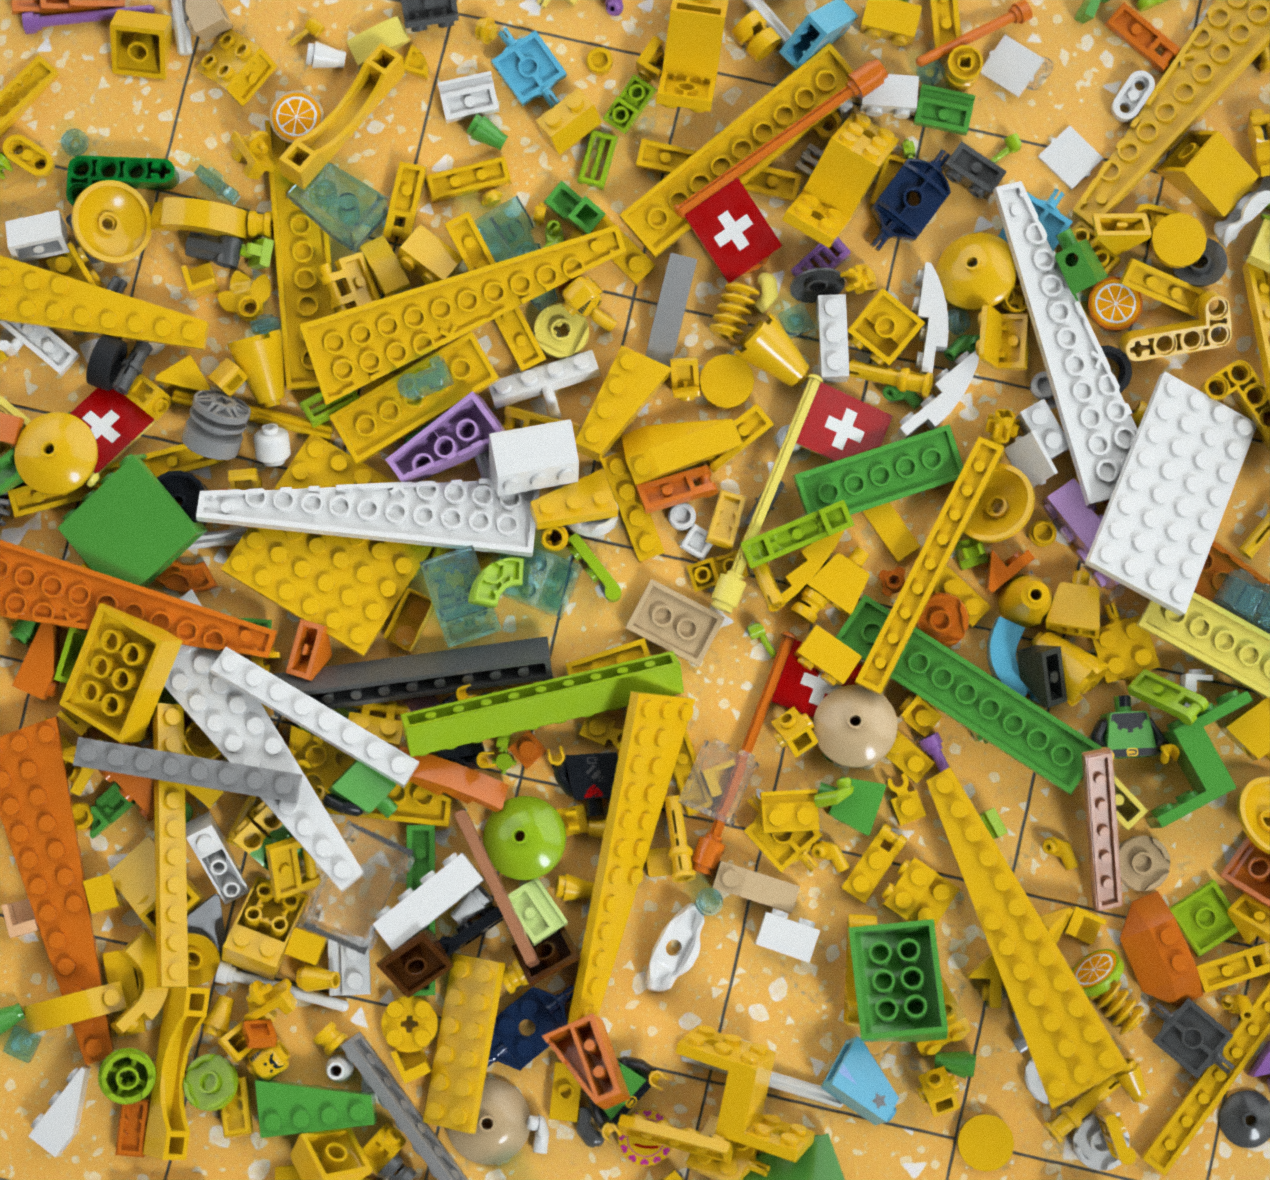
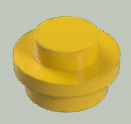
M492 17L480 18L476 24L475 37L477 40H481L482 44L488 45L497 36L498 27Z
M1038 520L1029 529L1030 541L1038 547L1050 546L1057 537V530L1054 524L1048 520Z

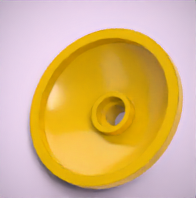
M114 180L94 183L84 189L74 203L71 214L74 236L83 250L99 261L106 263L129 261L145 249L151 237L152 217L150 209L141 194L128 184ZM103 220H106V221L108 222V224H109V228H108V229H105V228L103 227V225H102V221H103Z
M984 232L967 234L953 241L941 254L936 267V273L942 285L945 299L953 306L967 311H981L983 305L993 307L999 304L1012 291L1018 277L1009 244L994 234ZM977 261L976 266L969 267L971 262Z
M63 412L47 413L28 423L20 433L14 451L16 469L22 480L29 487L47 495H63L81 487L92 475L98 459L97 441L91 429L81 419ZM53 445L54 451L51 454H47V448Z
M998 463L963 532L974 540L986 543L1003 541L1018 533L1030 519L1035 504L1034 489L1027 476L1014 466ZM1003 507L1000 513H996L998 508Z
M1259 777L1246 784L1241 790L1237 800V813L1241 827L1247 837L1259 849L1270 854V777Z

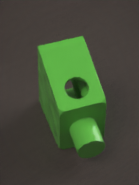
M1071 228L1056 235L1063 250L1055 254V258L1072 295L1108 278L1104 267L1087 239L1078 242ZM1074 253L1077 255L1078 261L1075 259Z
M850 778L851 784L854 786L853 793L839 804L830 806L827 815L862 835L869 836L887 785ZM821 782L817 794L838 790V786L833 787Z

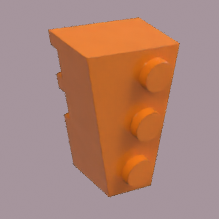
M117 740L111 742L132 746L130 743H120ZM99 770L108 782L111 783L114 780L121 787L119 792L128 802L134 800L141 807L138 811L148 822L154 820V779Z

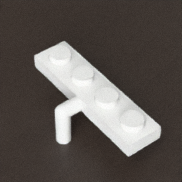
M0 321V324L15 336L11 343L7 340L0 341V350L8 356H14L25 344L62 376L80 357L74 349L47 327Z
M592 350L500 378L501 380L489 386V390L496 409L543 394L550 417L560 419L561 413L554 391L599 377L601 374Z

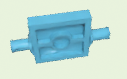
M504 28L503 32L501 30L498 36H500L507 47L500 55L491 60V64L522 107L535 98L543 96L550 108H553L560 100L555 96L552 88L567 77L566 71L536 30L526 37L517 40L514 39L508 28Z
M1054 189L1049 199L1045 201L1037 199L1027 192L1037 212L1038 220L1047 233L1046 239L1052 251H1054L1059 243L1056 235L1067 230L1073 222L1062 215L1056 208L1064 193L1061 191L1054 200L1059 192V189ZM1003 227L998 237L1002 238L1008 243L1005 230Z

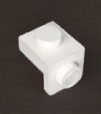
M1189 669L1188 674L1180 675V686L1197 693V682L1213 681V675H1205L1206 670ZM1185 703L1183 706L1188 708L1190 704Z

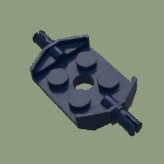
M941 149L931 162L920 159H907L876 202L870 207L880 229L879 234L870 244L871 247H875V250L880 251L886 241L891 238L911 242L917 239L951 193L948 181L942 173V166L950 158L949 153ZM908 192H915L919 196L917 206H911L907 203L906 195Z
M571 984L557 995L533 986L498 1014L495 1020L487 1068L498 1061L520 1071L550 1045L546 1043L542 1036L568 1024L565 1006L573 998V992L568 996L567 994L574 989V986ZM525 1019L531 1020L535 1024V1032L528 1036L523 1035L519 1030L520 1022Z

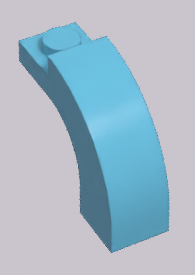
M999 616L995 619L987 641V661L990 672L995 679L1023 697L1029 694V700L1042 705L1019 676L1016 650L1025 628Z

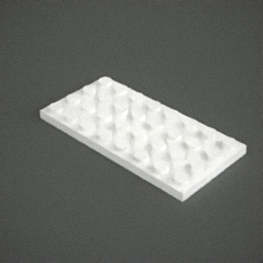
M1163 372L1160 374L1084 564L1179 616L1186 614L1257 428L1254 422L1219 401L1210 399L1203 392L1169 373Z

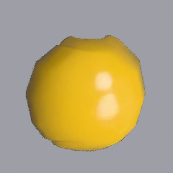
M195 722L185 729L184 749L189 756L215 759L221 754Z

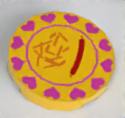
M650 1108L637 1109L630 1113L641 1115L650 1122L665 1121L670 1123L662 1113ZM618 1135L619 1148L624 1157L633 1164L640 1166L656 1165L663 1161L672 1150V1148L624 1135L620 1137Z

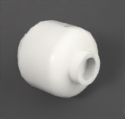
M274 423L263 425L262 429L258 430L253 436L256 459L268 467L280 466L291 455L289 433Z

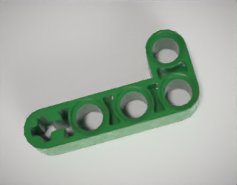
M80 155L72 158L68 164L66 197L69 203L74 206L76 197L84 189L94 183L105 180L120 181L134 189L169 190L176 187L180 177L172 162L167 159ZM81 167H89L87 174L84 176L77 175ZM108 168H116V173L113 176L105 177L104 174ZM138 168L144 169L141 177L132 178L134 170ZM165 170H168L170 174H166L165 178L162 179L160 175H164Z

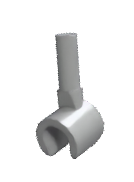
M1013 1012L1011 1014L1019 1037L1014 1039L1013 1043L1019 1053H1023L1029 1048L1016 1014Z

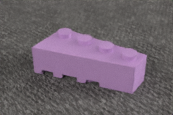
M472 391L385 460L400 481L417 483L489 451V434L506 430L484 400Z
M1073 478L1043 500L1045 504L1043 509L1050 519L1057 520L1062 527L1059 529L1061 535L1068 543L1072 541L1077 548V557L1084 564L1103 515L1097 516L1094 511L1097 510L1095 504L1086 506L1081 487ZM1091 568L1094 572L1092 577L1100 588L1105 587L1106 590H1109L1119 584V582Z

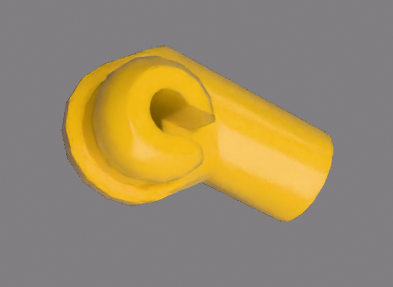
M1047 837L1043 841L1042 850L1046 854L1060 857L1066 871L1079 866L1068 841L1057 837Z
M822 840L815 842L812 846V856L816 859L830 860L837 873L850 867L837 844Z
M1226 994L1222 997L1220 1002L1222 1009L1228 1010L1232 1014H1240L1241 1019L1244 1021L1253 1020L1255 1013L1247 996L1242 994L1234 996Z

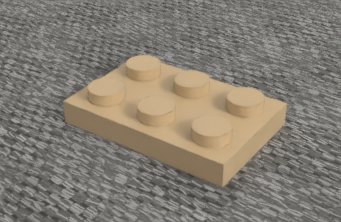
M651 579L625 629L667 651H674L678 657L699 667L725 617Z

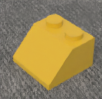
M118 9L110 23L112 74L166 80L172 46V16Z
M351 1127L302 1133L299 1135L289 1155L301 1180H362L371 1174L373 1170Z

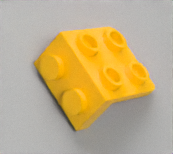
M983 305L982 312L978 315L980 339L976 342V354L979 356V359L995 370H1027L1031 330L1030 315L1028 313L1001 314L992 306Z
M942 976L948 1037L943 1040L914 1042L922 1058L926 1055L936 1054L943 1046L952 1041H960L967 1033L971 1032L966 1015Z

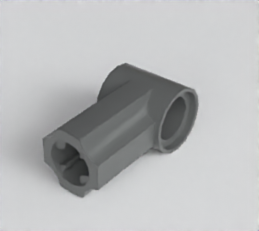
M190 232L185 245V254L189 257L212 261L221 267L237 269L240 260V246L243 244V241L231 236L221 235L220 237Z

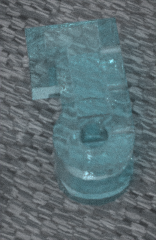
M439 355L429 359L430 368L416 374L408 373L401 376L397 385L400 394L410 400H418L453 385L454 382L444 358Z

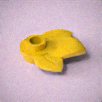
M236 270L230 280V291L218 293V301L224 310L237 313L243 321H257L263 314V304L271 295V283L266 274H262L252 281L246 274ZM254 305L255 310L252 313H247L245 311L246 307Z

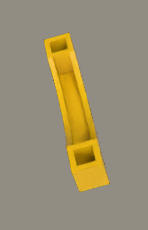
M380 43L364 61L353 84L336 108L316 128L306 135L297 138L281 155L279 163L282 176L304 190L405 75L403 56Z
M188 985L185 988H168L164 1003L155 1066L156 1080L151 1094L143 1150L144 1155L160 1160H186L190 1129L185 1112L183 1080L192 1042L207 1016L210 988L196 985Z

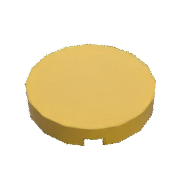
M1174 213L1165 216L1157 223L1151 233V249H1153L1157 260L1167 267L1180 269L1190 266L1199 260L1206 248L1207 237L1205 229L1197 219L1188 214Z
M723 354L715 356L705 364L701 370L699 384L707 402L716 408L727 410L738 407L748 400L753 391L754 376L752 369L745 360L736 355Z
M986 1113L974 1115L958 1131L956 1141L958 1152L965 1163L975 1170L984 1172L997 1170L1005 1165L1012 1156L1014 1148L1012 1131L1003 1120L995 1115Z

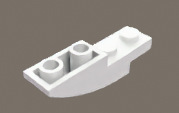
M925 262L923 270L917 271L915 286H919L920 291L919 297L914 296L912 312L916 313V316L926 323L920 329L919 341H923L922 352H917L915 368H920L919 373L925 375L928 372L933 373L935 352L944 353L947 349L949 333L948 312L943 288L932 263Z
M976 350L972 354L966 351L955 361L957 364L955 368L950 372L946 368L934 378L937 383L934 384L932 390L936 393L937 397L933 394L920 404L923 409L915 415L911 411L899 421L902 426L898 429L897 433L903 439L909 437L924 423L931 430L935 429L952 412L966 392L976 371L979 361Z

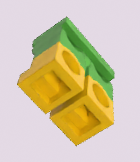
M261 801L250 814L270 835L268 836L248 816L229 834L236 844L269 871L265 846L291 838L293 835L268 806ZM302 848L297 849L298 855L303 859Z

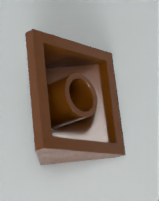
M564 926L537 945H532L540 961L538 965L532 968L526 965L517 944L511 946L530 986L581 959L576 946Z
M432 930L420 932L376 962L377 967L407 998L454 967L451 959Z

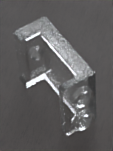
M714 738L711 743L704 740L678 802L683 806L733 827L737 819L736 811L755 769L758 770L759 764L754 761L755 755L740 749L737 754L728 750L730 745Z

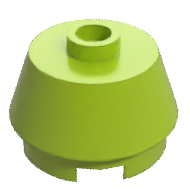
M122 1048L112 1052L104 1059L98 1072V1083L101 1091L108 1099L119 1104H133L144 1099L151 1092L156 1080L155 1066L150 1057L134 1048Z

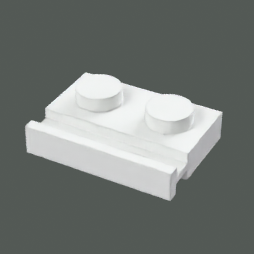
M491 71L438 82L446 123L473 118L476 114L482 116L500 112Z
M370 937L328 939V967L330 971L339 972L341 978L338 988L329 989V996L371 994Z

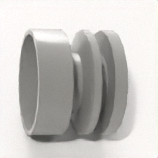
M216 390L197 392L193 397V405L189 411L190 418L186 421L182 442L188 449L207 458L216 460L235 458L239 453L243 440L242 433L245 431L247 421L251 415L250 407L241 399L233 395L229 397L224 392Z

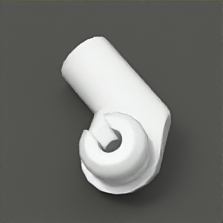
M540 1114L538 1116L531 1115L528 1117L527 1128L535 1131L533 1152L547 1154L549 1129L546 1118Z

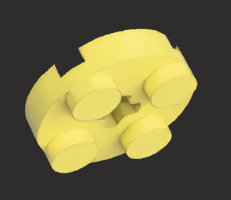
M557 303V305L548 306L543 309L536 318L534 325L535 338L541 350L547 355L558 359L571 357L579 353L585 347L589 338V327L586 318L577 313L572 316L563 307V303ZM566 324V330L569 334L567 336L563 335L561 338L557 337V332L554 328Z

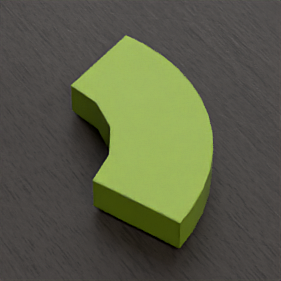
M504 558L485 567L472 584L468 603L488 608L497 607L499 597L506 588L518 587L523 584L524 558Z

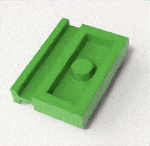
M922 84L913 125L966 136L976 95Z

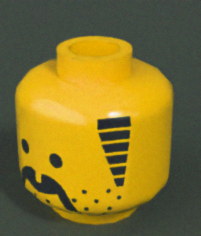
M577 276L563 289L562 296L565 302L562 305L572 316L577 313L580 316L587 317L601 304V293L603 290L590 276L586 278Z
M277 1039L276 1047L254 1048L248 1053L249 1064L247 1068L254 1078L260 1077L265 1081H271L288 1068V1059L291 1056L286 1046Z

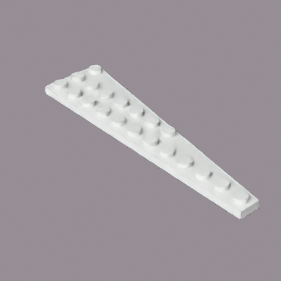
M1022 181L997 186L993 189L994 197L1085 504L1088 506L1108 501L1112 496L1138 430L1131 416L1132 411L1128 403L1125 404L1119 391L1120 386L1115 375L1110 370V365L1080 302L1076 301L1055 258L1056 252L1052 251L1046 239L1047 233L1038 220L1037 212Z
M482 478L479 481H462V479L439 483L419 481L417 483L345 484L326 488L308 486L309 488L303 489L280 487V490H264L263 488L200 491L196 520L201 522L532 557L536 526L530 511V502L539 498L540 489L498 497L492 480Z
M192 589L180 598L181 600L202 606ZM181 645L164 687L229 762L303 775L298 803L260 798L341 892L345 891L364 873L261 702L211 673L210 669L222 651Z

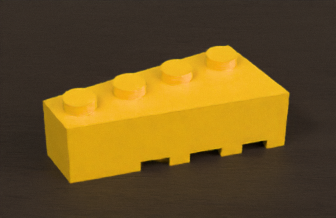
M621 345L576 438L577 452L600 462L625 429L636 419L640 411L670 378L672 368Z

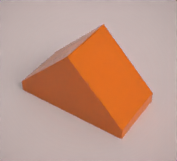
M300 619L286 669L287 674L312 681L333 655L329 635L326 633L328 630L327 626Z

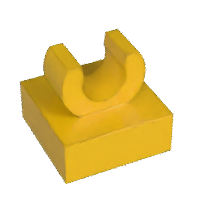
M584 804L557 809L564 822L566 836L588 832Z

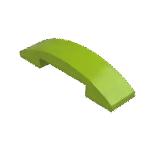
M843 499L740 544L752 569L850 528L855 524Z

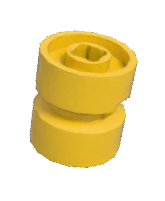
M754 10L743 17L731 31V35L740 45L747 46L746 52L756 63L771 54L782 41V38L773 27H766L767 20L758 10Z
M962 45L953 49L949 54L943 71L944 80L949 87L958 91L968 90L973 87L983 67V58L980 52L969 45Z

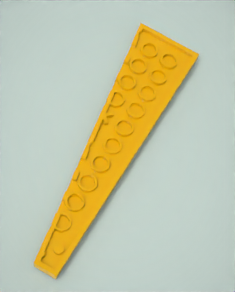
M1216 0L1213 5L1211 4L1206 12V16L1200 25L1194 29L1189 37V41L1182 47L1145 102V106L1138 117L1134 118L1129 130L1123 139H1120L1108 161H1105L1099 170L1098 176L1093 179L1074 207L1073 214L1094 230L1092 215L1110 214L1270 43V0Z
M619 226L608 227L300 324L299 326L325 405L626 252Z
M0 255V321L102 336L107 335L116 338L205 350L209 330L208 321Z
M631 691L568 1024L592 1013L596 1016L599 1015L638 884L643 879V868L689 720L693 716L694 698Z
M949 767L928 779L926 783L1050 1106L1054 1109L1128 1067V1064L952 768Z

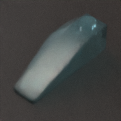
M518 196L511 198L474 220L496 263L541 249L540 244L534 242L531 229L534 228L532 220ZM555 288L530 300V302L539 311L543 310L558 300Z

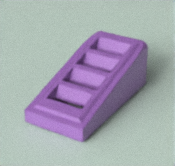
M839 238L832 244L840 254L838 257L828 247L820 243L794 266L790 272L796 277L803 272V267H806L808 270L814 269L815 267L810 262L813 259L821 268L835 269L850 256L851 252ZM821 252L831 261L829 265L819 255Z

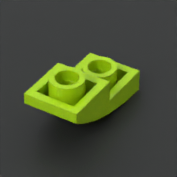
M633 74L620 96L616 97L603 120L626 134L644 111L657 89Z

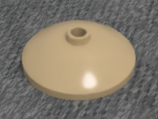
M847 685L833 690L820 702L814 715L813 732L819 741L817 743L818 747L827 758L841 766L861 768L872 765L887 755L896 739L897 717L891 703L884 695L881 694L880 696L860 685ZM858 718L861 723L858 726H853L850 720Z
M485 1078L476 1133L468 1134L448 1128L447 1133L454 1148L466 1159L484 1165L502 1163L516 1155L524 1146L530 1132L527 1128L528 1117L531 1116L530 1109L524 1096L513 1085L503 1080ZM483 1119H491L493 1126L488 1129L483 1127Z

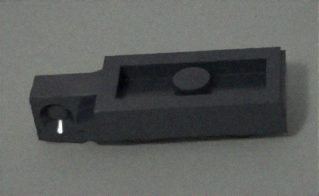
M489 906L480 913L482 918L473 924L471 921H468L456 929L458 934L454 937L442 936L438 941L447 955L450 956L502 922L504 917L499 907Z

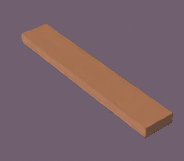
M1109 747L1082 752L1092 903L1096 912L1123 906L1113 755Z
M463 809L454 813L526 965L530 968L538 965L540 961L469 814Z

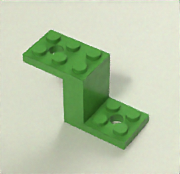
M1236 689L1217 697V704L1209 703L1204 712H1199L1196 715L1197 719L1191 726L1184 724L1179 718L1167 724L1169 730L1163 732V735L1170 744H1174L1179 748L1180 754L1177 762L1193 790H1187L1176 796L1177 802L1174 804L1171 802L1168 804L1163 803L1150 810L1152 815L1146 818L1150 828H1163L1237 788L1204 727L1253 701L1248 691L1239 693Z

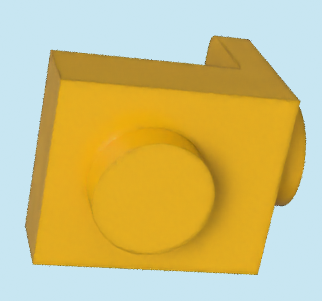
M698 357L670 359L673 398H678L680 401H691L695 397L701 396Z

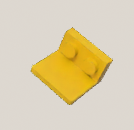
M229 29L220 37L209 53L203 57L196 70L221 86L237 104L244 107L277 68V64L259 45Z

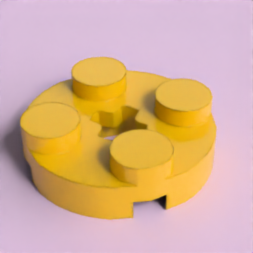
M402 996L388 1004L382 1016L381 1028L383 1036L390 1046L401 1052L416 1053L425 1049L434 1040L438 1033L439 1020L434 1008L424 999L418 996H411L409 998ZM408 1016H412L413 1021L418 1022L417 1027H413L410 1033L407 1032L406 1027L402 1026L403 1021H407Z

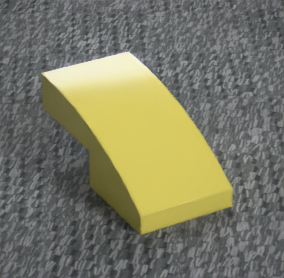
M396 16L361 32L346 42L357 65L362 66L364 61L380 43L395 51L411 40L400 17Z

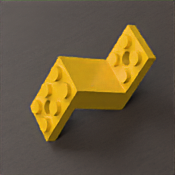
M672 0L663 69L656 104H662L663 107L669 109L677 107L689 108L696 113L711 112L729 0Z
M853 112L830 139L802 193L785 212L782 221L830 248L853 218L880 167L895 149L900 139L895 137L894 133L889 129L880 128L871 123L867 116Z
M706 1025L696 1026L677 1043L676 1054L728 1071L715 1135L792 1162H796L813 1144L816 1132L807 1130L806 1126L781 1121L775 1115H763L776 1054L775 1051L769 1050L766 1045L761 1043L751 1044L742 1041L739 1036L734 1034L724 1035L715 1032L714 1028Z

